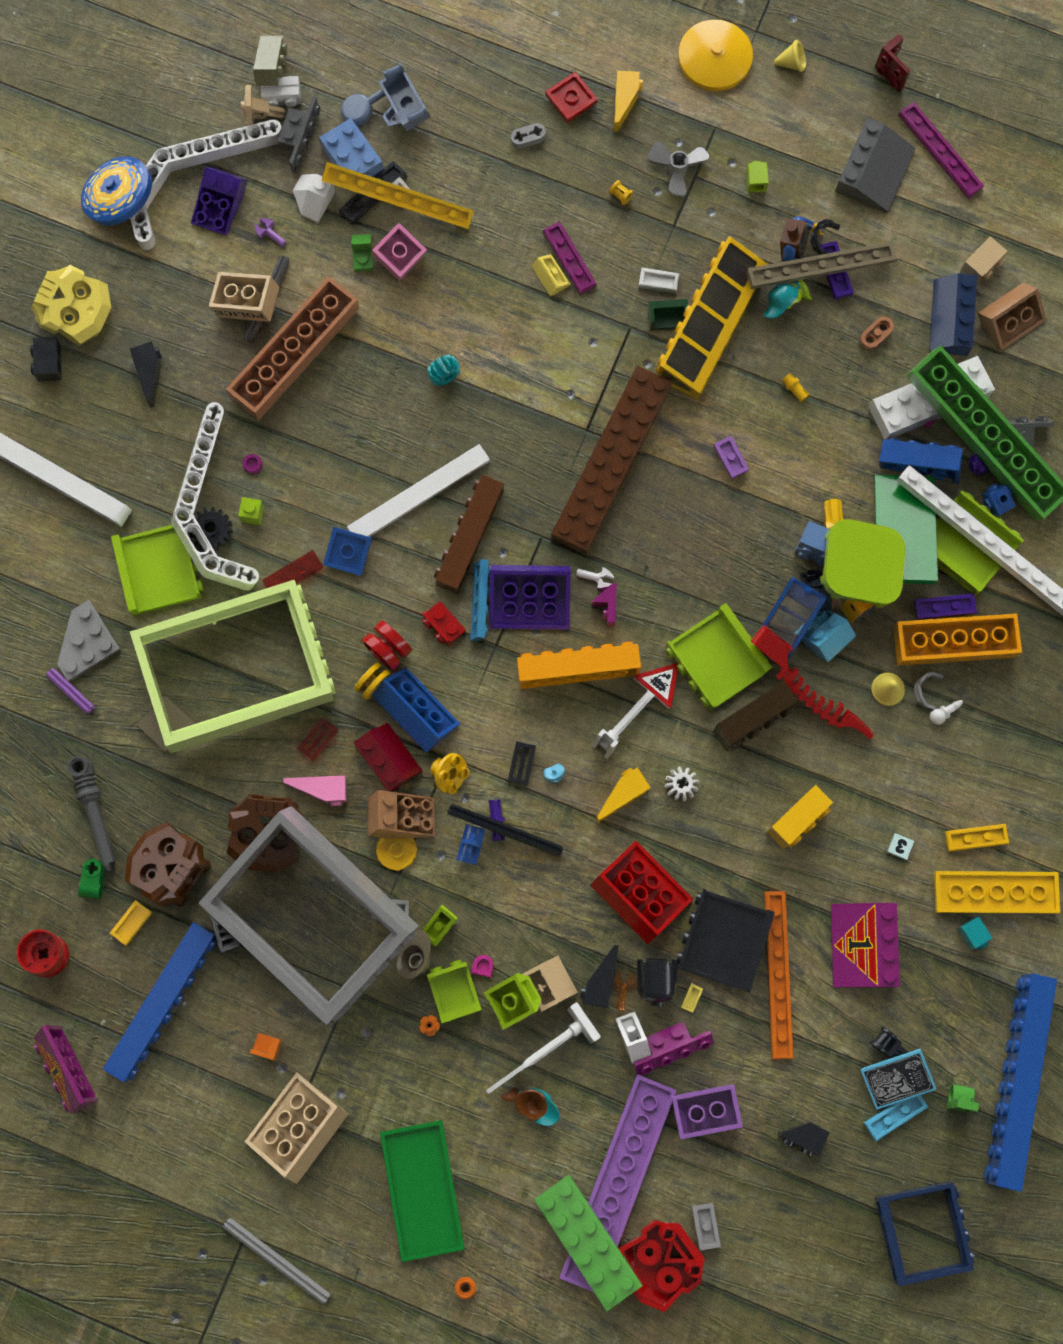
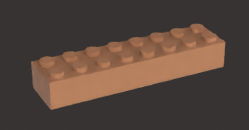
M328 276L226 388L229 398L259 421L360 309L358 299Z

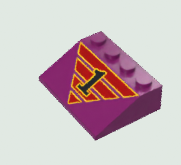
M897 903L831 904L833 987H900Z
M53 1025L41 1027L33 1038L35 1041L34 1048L37 1054L42 1055L45 1061L43 1063L45 1071L48 1074L51 1073L54 1079L52 1082L54 1089L57 1093L60 1092L64 1099L61 1101L64 1109L67 1112L69 1111L70 1114H74L97 1102L98 1099L62 1027Z

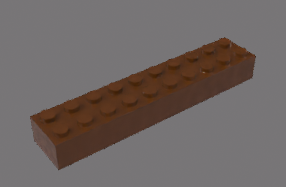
M637 365L551 533L552 541L585 557L587 556L671 390L672 381Z

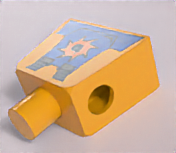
M847 599L841 605V610L849 622L853 623L873 610L876 605Z

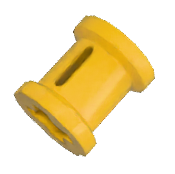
M617 180L611 186L608 194L614 195L621 201L622 205H625L631 199L634 192L625 188L621 181Z

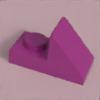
M612 583L591 604L592 607H607L603 608V620H607L606 626L614 627L616 622L617 583Z

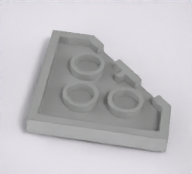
M90 600L71 611L57 665L68 682H71L121 651Z

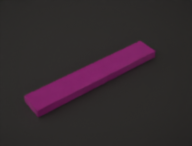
M915 102L899 112L898 116L967 199L983 189L984 185Z

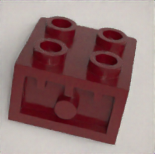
M898 34L882 47L875 68L880 75L889 81L893 88L901 92L909 77L910 70L897 58L904 40Z

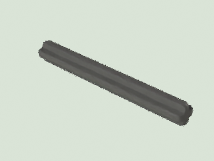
M282 255L279 257L271 274V277L278 286L289 264V258ZM250 321L244 334L246 341L254 342L263 321Z

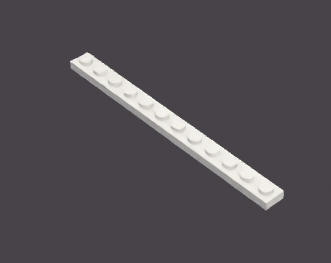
M910 465L896 480L900 485L1063 616V589Z

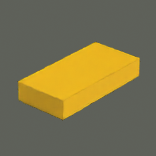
M135 900L109 934L125 946H128L152 912Z

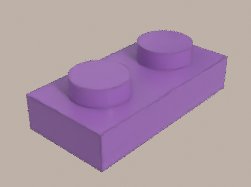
M732 436L713 445L731 480L749 471Z

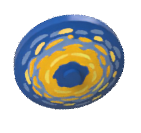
M117 157L103 163L89 176L84 184L81 193L83 211L93 222L104 226L116 225L130 219L144 206L149 198L152 189L151 174L147 167L134 157Z

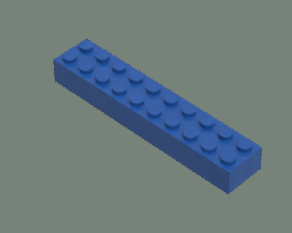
M1031 973L1021 975V978H1018L1016 983L1018 996L1013 1002L1014 1019H1011L1009 1024L1011 1037L1010 1040H1007L1005 1048L1006 1052H1008L1007 1060L1002 1065L1004 1078L998 1088V1093L1001 1095L1000 1101L995 1106L996 1124L994 1123L991 1129L993 1142L988 1148L990 1160L989 1165L984 1170V1178L987 1184L1022 1192L1057 979Z

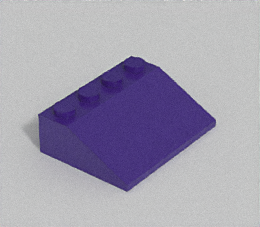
M491 565L490 629L569 630L570 566Z

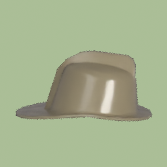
M415 930L417 935L405 947L402 946L403 950L398 957L397 971L405 979H413L424 974L430 967V938L422 930Z

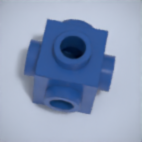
M993 484L987 488L986 492L981 494L984 499V506L990 510L992 515L1000 516L1016 507L1012 498L1013 493L1006 485Z

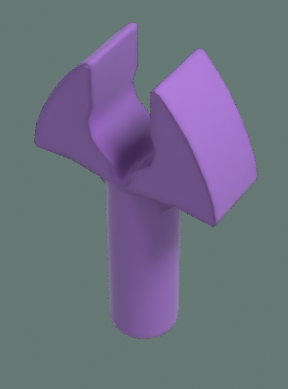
M260 218V222L267 229H261L255 224L258 237L262 239L263 236H269L279 246H285L286 241L272 230L274 221Z

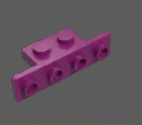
M681 1022L646 1037L652 1055L634 1062L636 1073L638 1075L649 1074L658 1067L667 1066L677 1059L686 1058L698 1050L709 1048L714 1044L711 1031L691 1038L684 1022Z

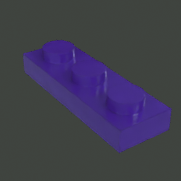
M837 241L820 244L822 249L829 253L840 251ZM847 271L826 275L834 300L853 295L854 292Z
M974 594L914 600L916 620L975 615L977 613Z

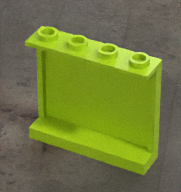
M961 491L953 500L1012 549L1016 550L1024 541L1017 531L1008 528L1001 518L992 515L990 510L986 506L977 503L971 494ZM939 517L936 520L937 566L976 597L1002 566L944 519Z
M172 525L122 538L119 534L111 536L127 608L132 616L202 598L201 591H204L201 579L198 580L196 574L199 570Z
M727 603L720 606L716 612L671 642L669 640L666 643L667 649L665 651L671 659H675L678 663L677 668L683 676H687L690 680L688 684L691 689L699 693L701 703L705 708L709 707L711 711L769 673L772 669V666L760 649L751 642L752 638Z

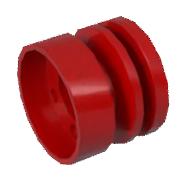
M36 929L28 932L21 938L17 946L16 956L24 970L39 977L50 978L58 975L65 969L69 962L70 952L68 945L62 938L47 930ZM44 952H47L49 955L47 959L43 955Z

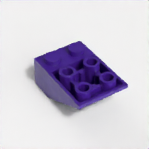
M205 167L191 224L227 235L243 199L248 179L213 167Z

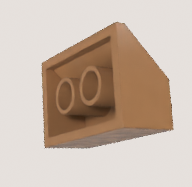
M1026 283L1020 284L978 312L982 329L1001 351L1046 321L1038 288Z

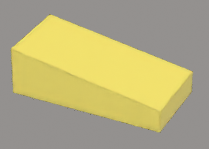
M691 983L681 1008L693 1013L703 988Z

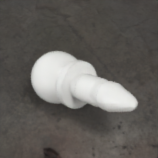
M955 701L947 707L941 706L940 709H934L930 713L931 722L936 725L944 723L946 719L950 718L952 712L960 708L963 701Z

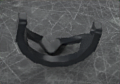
M824 219L820 221L811 234L810 242L817 254L829 253L820 246L817 232L827 227L839 230L840 225L832 220Z

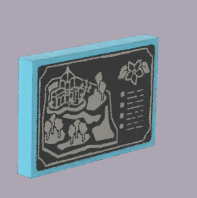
M921 1048L861 1068L876 1110L936 1090Z

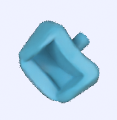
M560 763L544 770V777L550 783L559 782L565 776V768Z

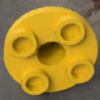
M450 753L443 759L439 757L432 763L430 769L432 776L435 777L437 788L449 794H455L470 773L464 757L456 753Z

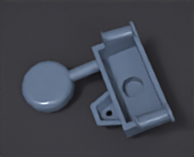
M400 62L399 65L382 71L385 78L379 81L382 87L380 91L368 98L362 94H353L345 99L341 106L343 119L347 121L351 118L356 126L362 125L370 119L373 111L372 104L387 96L391 103V107L383 114L388 127L402 124L407 132L431 117Z

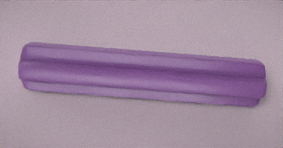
M52 668L47 672L46 676L86 714H90L94 710L95 706L58 671Z

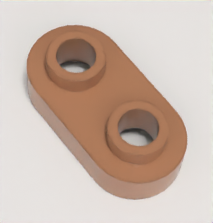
M888 317L878 318L862 333L860 337L861 346L866 350H873L892 333L894 328L892 320ZM880 327H884L886 330L882 331ZM866 339H871L872 343H868Z

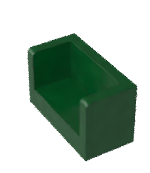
M688 300L649 301L648 318L650 331L676 329L679 321L683 323L685 319L683 314L688 306Z

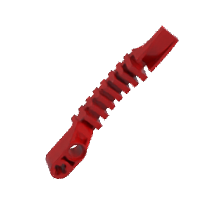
M763 625L751 639V642L781 666V669L776 673V677L781 680L784 676V681L790 687L793 694L796 693L800 701L804 700L805 706L808 708L812 707V712L815 714L819 713L821 719H827L828 724L831 726L834 724L838 728H856L871 740L874 736L872 730L849 709L838 719L844 710L843 703L839 702L834 711L830 713L834 707V702L831 699L823 708L822 706L825 703L823 696H820L815 701L817 693L813 690L808 695L810 691L809 685L805 684L802 689L800 688L804 683V679L800 676L796 681L794 680L798 676L799 670L797 668L791 670L788 667L787 656L793 648L770 628Z

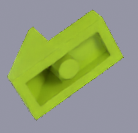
M441 905L422 931L427 933L430 943L436 947L447 932L456 924L458 918Z

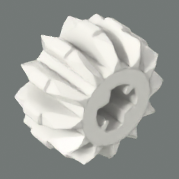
M678 767L677 773L671 770V776H666L665 778L670 783L665 784L664 787L666 789L671 788L668 795L671 796L675 793L674 800L676 801L679 795L683 802L686 801V795L692 799L694 795L691 791H698V788L693 785L699 784V780H692L696 773L693 772L689 775V768H686L683 773L682 768ZM684 780V784H687V786L679 788L677 782Z

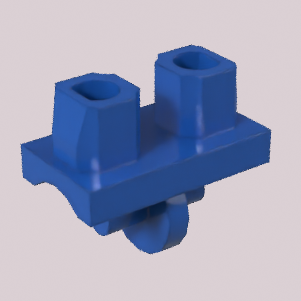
M468 824L465 825L456 860L477 865L486 829Z

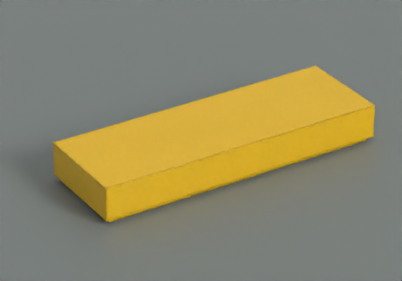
M1006 824L944 832L948 852L1009 844Z

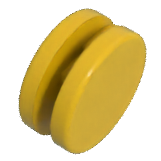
M379 662L370 667L354 687L357 693L361 692L365 687L367 688L362 695V698L365 700L371 698L380 683L391 674L387 669L379 673L383 666Z

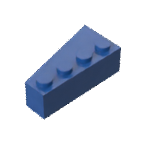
M896 438L883 439L879 464L882 469L901 473L910 465L922 476L930 474L936 480L941 481L944 478L953 479L952 483L959 484L963 464V448H959L956 445L939 446L937 443L921 444L914 440L903 442Z

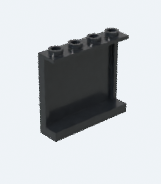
M703 889L702 893L698 892L694 903L698 905L696 913H691L688 924L692 925L690 932L685 931L682 941V944H685L684 951H679L677 956L678 969L750 993L775 912Z

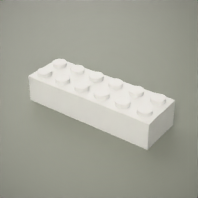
M976 356L958 364L989 398L995 388L979 357ZM912 383L873 399L868 407L885 440L909 432L934 419L942 418Z

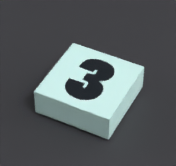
M895 833L887 853L906 861L914 841Z

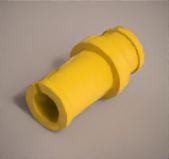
M789 373L782 379V382L786 385L785 388L788 391L790 390L801 403L810 394L801 386L800 380L794 378L792 373Z

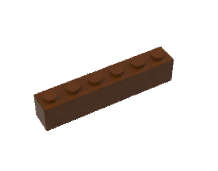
M483 474L480 480L477 479L474 483L473 490L475 492L472 497H468L465 504L467 510L464 515H460L457 523L459 528L457 532H453L449 542L452 544L449 550L445 549L442 556L444 562L441 568L437 567L434 574L437 586L457 594L504 491V483Z

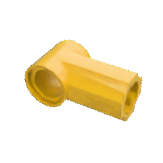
M830 499L824 501L825 522L823 527L830 529L836 522L843 520L841 500Z

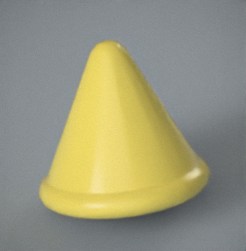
M795 40L774 60V64L804 72L806 58L801 42Z
M889 672L882 673L873 680L872 694L880 704L893 706L903 699L905 686L897 675Z

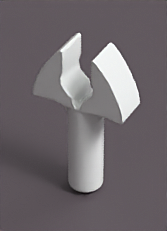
M604 567L602 572L598 574L582 569L576 571V576L596 581L598 584L597 590L606 589L611 585L610 583L603 582L602 579L604 577L614 579L612 573Z

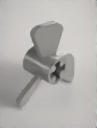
M661 142L654 143L648 153V161L650 163L668 167V173L672 177L668 191L671 195L685 197L687 193L683 178L686 175L687 167L706 162L709 159V154L702 147L696 148L688 155L683 151H675L671 154Z

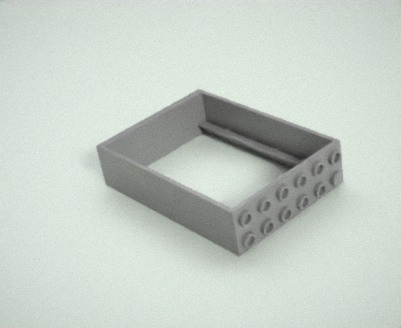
M292 806L276 814L199 902L212 917L326 1025L331 1021L335 1023L349 1010V1007L376 980L375 977L382 973L389 966V962L399 955L403 950L401 945L405 947L417 935L415 930L419 927ZM281 830L332 876V881L336 880L391 932L330 1001L221 899Z

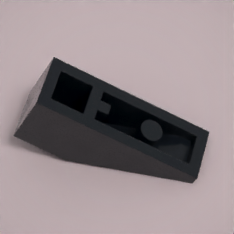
M151 341L129 348L150 408L154 407L161 369L159 359L162 358L159 347L155 348Z
M619 945L612 947L586 983V987L582 986L580 999H583V1004L608 1008Z

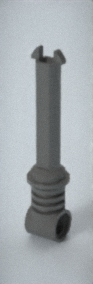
M79 756L73 757L68 762L67 768L73 780H76L74 782L77 785L76 790H78L76 799L85 805L102 866H105L107 871H115L114 863H116L98 803L102 792L97 786H94L96 781H93L95 777L92 776L94 765L89 759ZM83 762L84 768L81 772H78V765Z

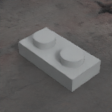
M713 1203L691 1206L699 1250L721 1247Z

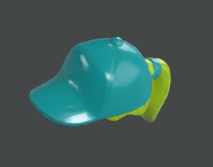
M798 280L792 284H777L768 293L769 306L763 316L774 319L782 315L786 309H790L794 303L800 302L802 298L812 300L813 298L810 296L806 283L803 280Z

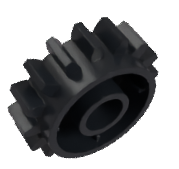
M212 507L211 511L208 512L204 508L203 514L198 511L196 512L198 516L196 520L212 548L218 551L220 546H226V541H231L229 534H233V530L229 527L233 526L231 521H228L229 516L227 514L223 515L221 509L216 512L215 508ZM209 527H216V529L213 532H207V529ZM189 533L191 538H194L193 542L195 545L199 543L200 549H203L196 535Z

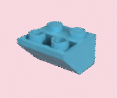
M825 610L817 613L801 641L816 656L829 662L856 635L847 619L830 610ZM803 625L795 632L796 636L799 634Z

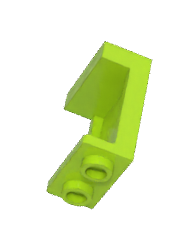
M462 960L449 963L450 967L442 969V966L430 969V974H427L442 1024L482 1011L467 962L462 963Z

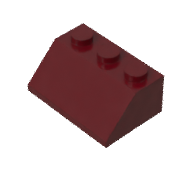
M388 723L368 731L353 742L356 749L387 791L395 792L423 772Z

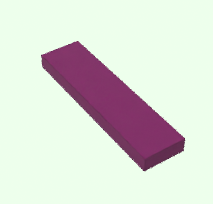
M560 221L544 229V236L579 295L595 288L597 283Z

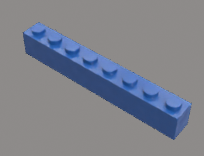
M194 922L192 923L103 1067L104 1071L122 1082L132 1081L139 1071L137 1066L148 1057L150 1045L152 1042H157L161 1035V1027L163 1024L167 1025L173 1014L171 1011L174 1006L178 1007L184 996L182 993L185 988H190L195 980L193 975L196 970H201L206 962L204 957L208 951L212 952L217 944L215 934Z

